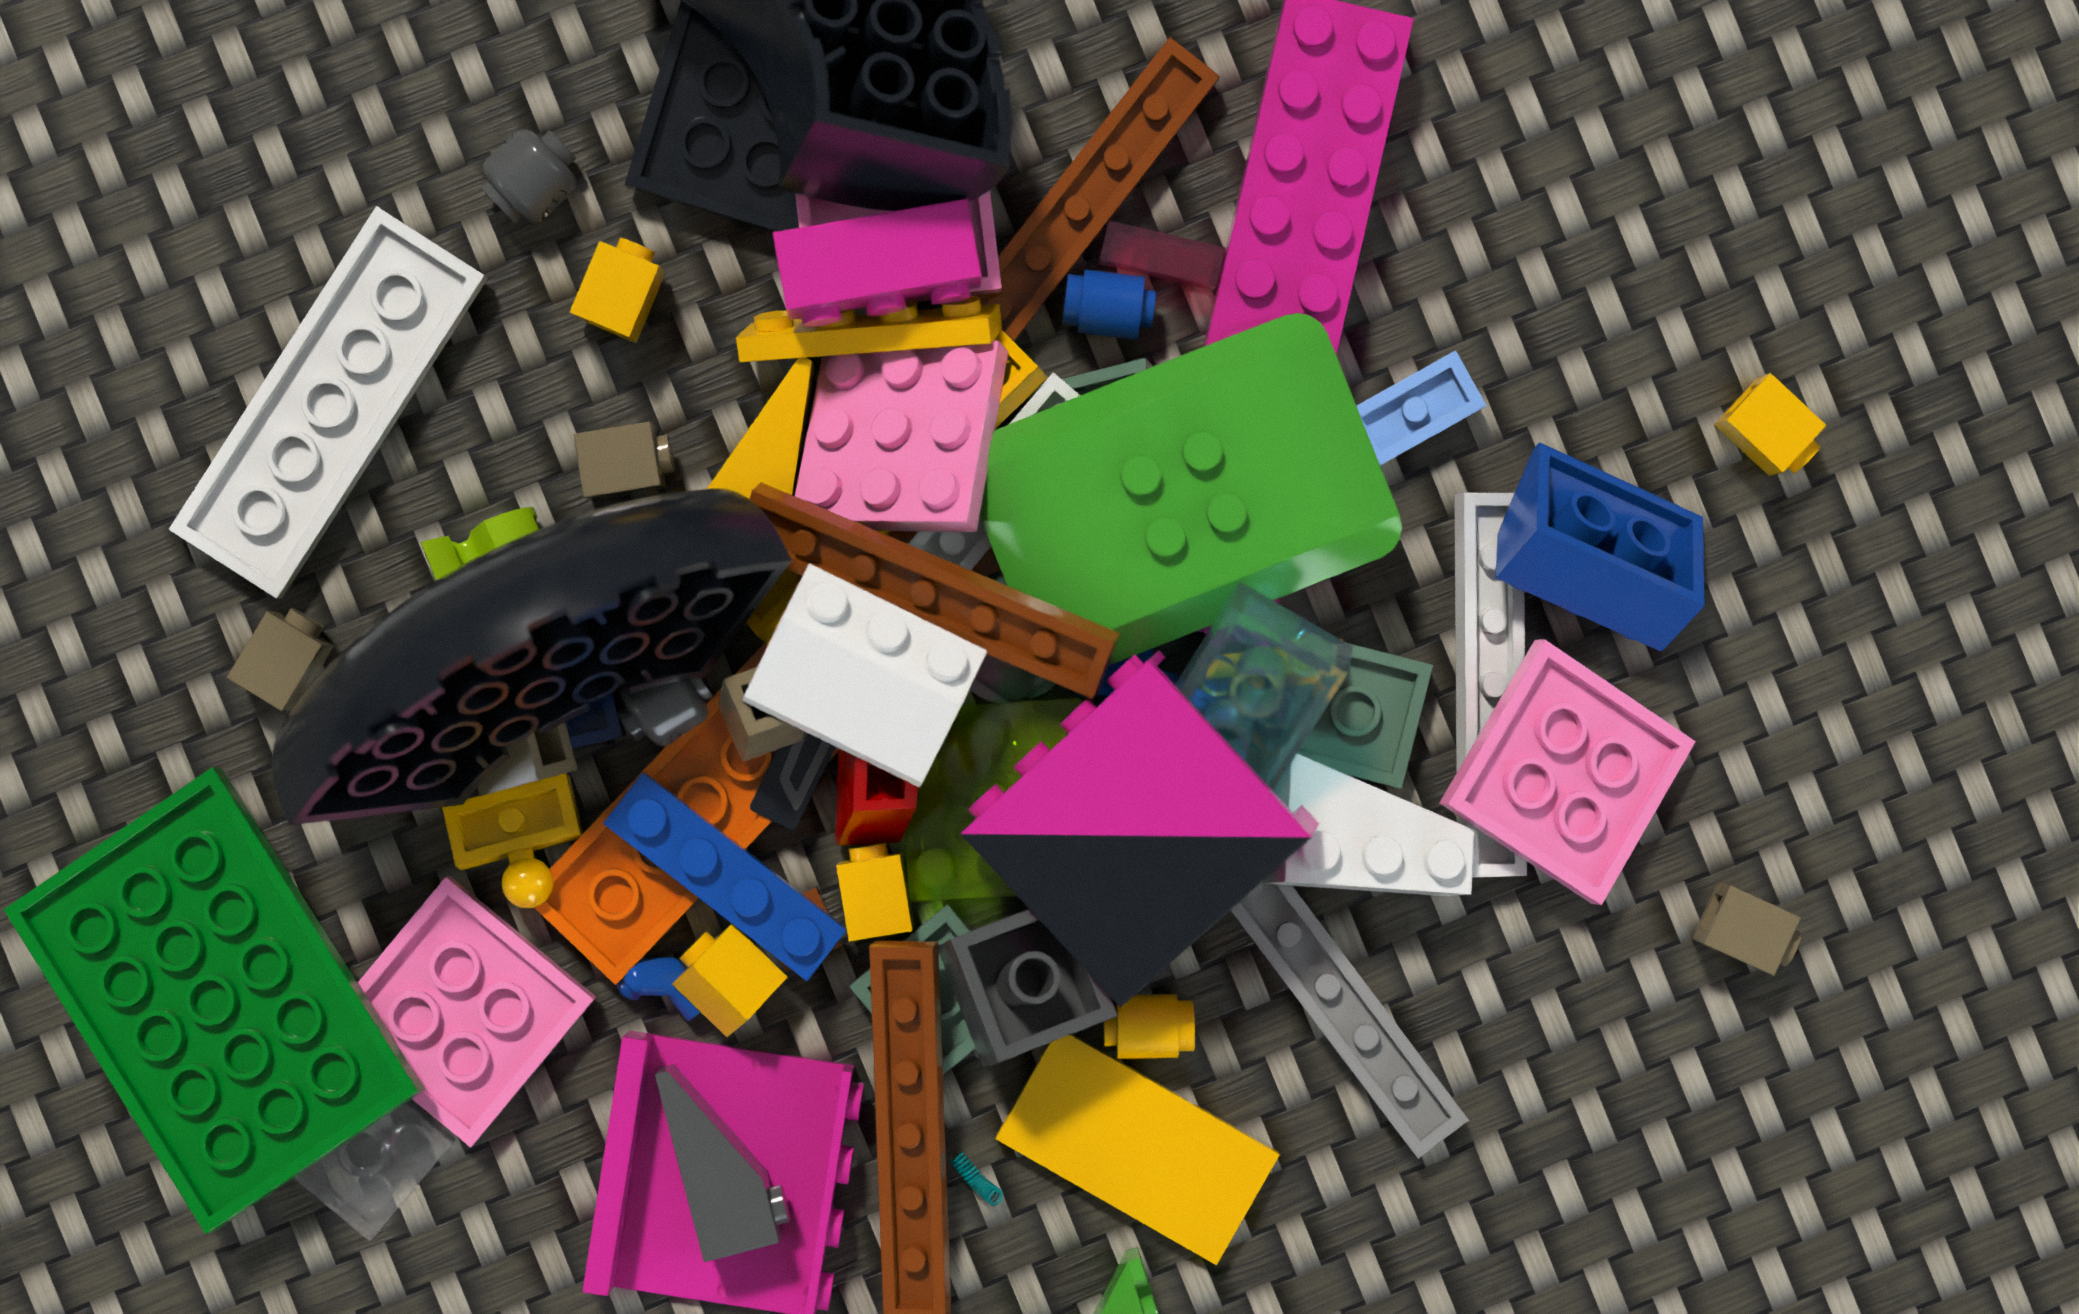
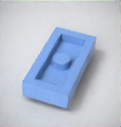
M1455 350L1358 404L1357 409L1379 464L1382 465L1487 405Z

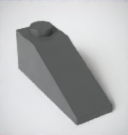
M674 1064L661 1067L655 1074L703 1261L708 1262L779 1243L783 1235L782 1224L791 1222L789 1206L783 1186L781 1184L771 1186L767 1169Z

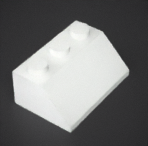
M809 563L742 701L920 787L970 689L987 650Z

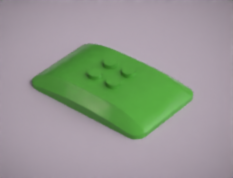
M1301 313L1276 318L994 430L989 449L987 476L980 510V519L1007 586L1120 633L1109 665L1379 559L1394 549L1400 540L1402 530L1400 514L1328 333L1319 321L1310 315Z

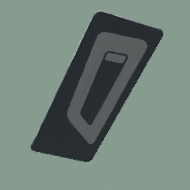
M804 732L802 741L778 749L750 804V809L790 830H794L836 746Z

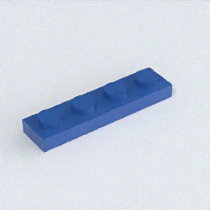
M646 772L639 776L603 823L806 981L809 980L847 931L843 924Z

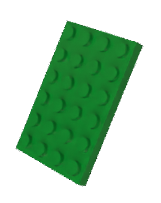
M210 768L3 909L205 1235L215 1232L425 1090L222 768Z

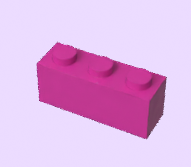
M968 199L772 232L788 319L801 318L804 327L822 326L841 320L840 311L866 307L867 315L869 316L899 312L906 309L905 300L931 296V302L935 305L959 302L970 298L969 289L981 287V270Z

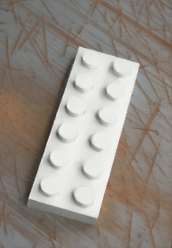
M376 206L169 530L276 599H282L488 277Z

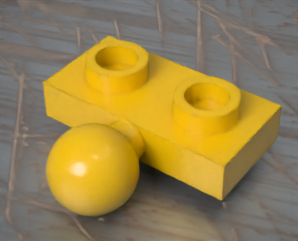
M566 773L483 796L468 798L463 805L442 807L456 868L462 871L508 858L510 865L505 869L502 876V890L505 897L513 905L520 908H534L541 905L548 899L553 889V876L550 869L544 862L535 858L533 851L577 840L583 834L571 779Z

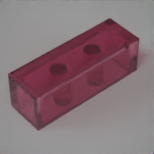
M1109 221L1099 264L1214 291L1217 287L1225 247Z

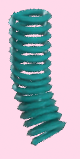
M965 1152L949 1161V1163H952V1167L958 1170V1174H961L960 1177H964L963 1180H967L966 1183L969 1184V1187L974 1186L973 1190H976V1194H979L988 1204L996 1206L1001 1202L1003 1191L991 1183V1181H988V1178L982 1176V1173L974 1177L979 1172V1169L975 1170L976 1166H973V1162L966 1166L971 1160L967 1159L968 1156L965 1155L959 1160Z

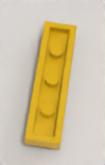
M970 296V298L963 301L942 304V308L918 310L917 303L911 301L905 302L906 309L886 315H855L854 309L840 311V321L815 327H804L802 319L789 320L787 311L765 312L754 316V323H750L736 337L739 362L991 344L1002 330L1000 304L981 305L979 297Z

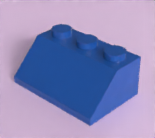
M1539 442L1532 450L1497 534L1496 578L1518 590L1526 591L1560 606L1574 615L1587 618L1620 633L1628 639L1636 640L1662 652L1705 606L1703 517Z

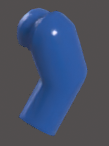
M643 956L616 985L620 994L629 1000H638L641 995L667 996L687 1022L700 1013L672 985L686 970L684 965L675 958Z

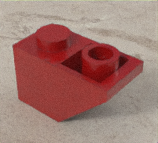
M839 748L835 842L837 846L884 842L900 843L917 809L918 786Z

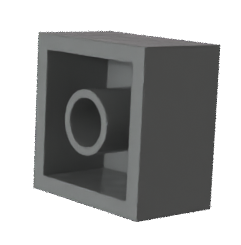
M1030 909L952 938L938 946L940 957L983 1068L1118 1016L1109 994Z

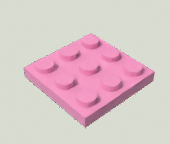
M993 341L991 344L822 356L795 497L876 531L977 532L987 476L989 449L995 430L1009 351L999 341Z
M1545 639L1534 640L1439 804L1589 903L1602 905L1696 741Z
M450 875L443 879L358 982L425 1088L423 1092L412 1099L470 1148L478 1141L596 999L594 994Z

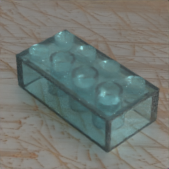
M1239 581L1175 686L1273 791L1347 676L1353 647Z

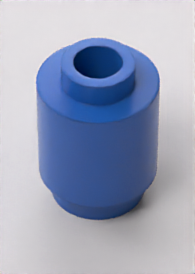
M1085 270L1084 276L1068 274L1062 325L1078 327L1077 333L1138 340L1139 328L1152 329L1156 291L1144 289L1145 276Z

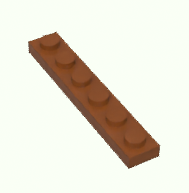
M1171 37L1168 38L998 256L1002 291L999 293L973 295L980 298L981 305L1000 304L1002 330L1014 342L1219 81L1220 76Z
M762 482L752 490L749 499L772 522L792 559L786 568L787 570L803 576L810 563L987 650L986 654L1092 699L1100 690L1120 633Z
M874 941L869 947L883 1314H951L938 942Z

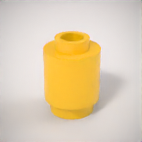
M1136 994L1122 1007L1116 1003L1115 1010L1118 1016L1103 1021L1104 1046H1116L1117 1059L1178 1058L1180 1051H1194L1195 1049L1193 1000H1178L1177 994Z

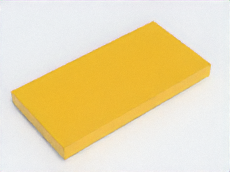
M1073 1034L1048 1043L995 1136V1139L1215 1265L1220 1261L1280 1155L1275 1149Z

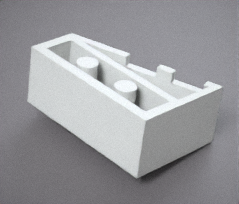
M1293 751L1270 756L1268 786L1292 812L1303 805L1318 821L1319 826L1312 838L1263 880V884L1435 896L1471 895L1474 848L1473 829Z

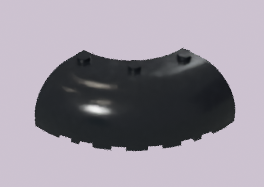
M681 0L707 18L720 30L742 55L754 73L767 99L774 119L780 158L779 190L854 207L899 211L963 199L971 201L995 187L1009 169L1012 125L1009 90H1005L1004 77L999 60L1003 53L999 33L992 30L982 2L983 0Z
M723 488L674 492L630 500L553 523L472 559L432 582L373 624L339 654L309 686L283 722L273 747L272 775L275 790L288 824L298 825L463 805L472 792L494 770L510 758L506 746L524 740L536 729L542 734L549 732L566 721L589 711L590 706L588 702H593L609 695L622 684H626L629 693L632 694L667 683L705 677L792 561L776 528L754 502L738 492Z

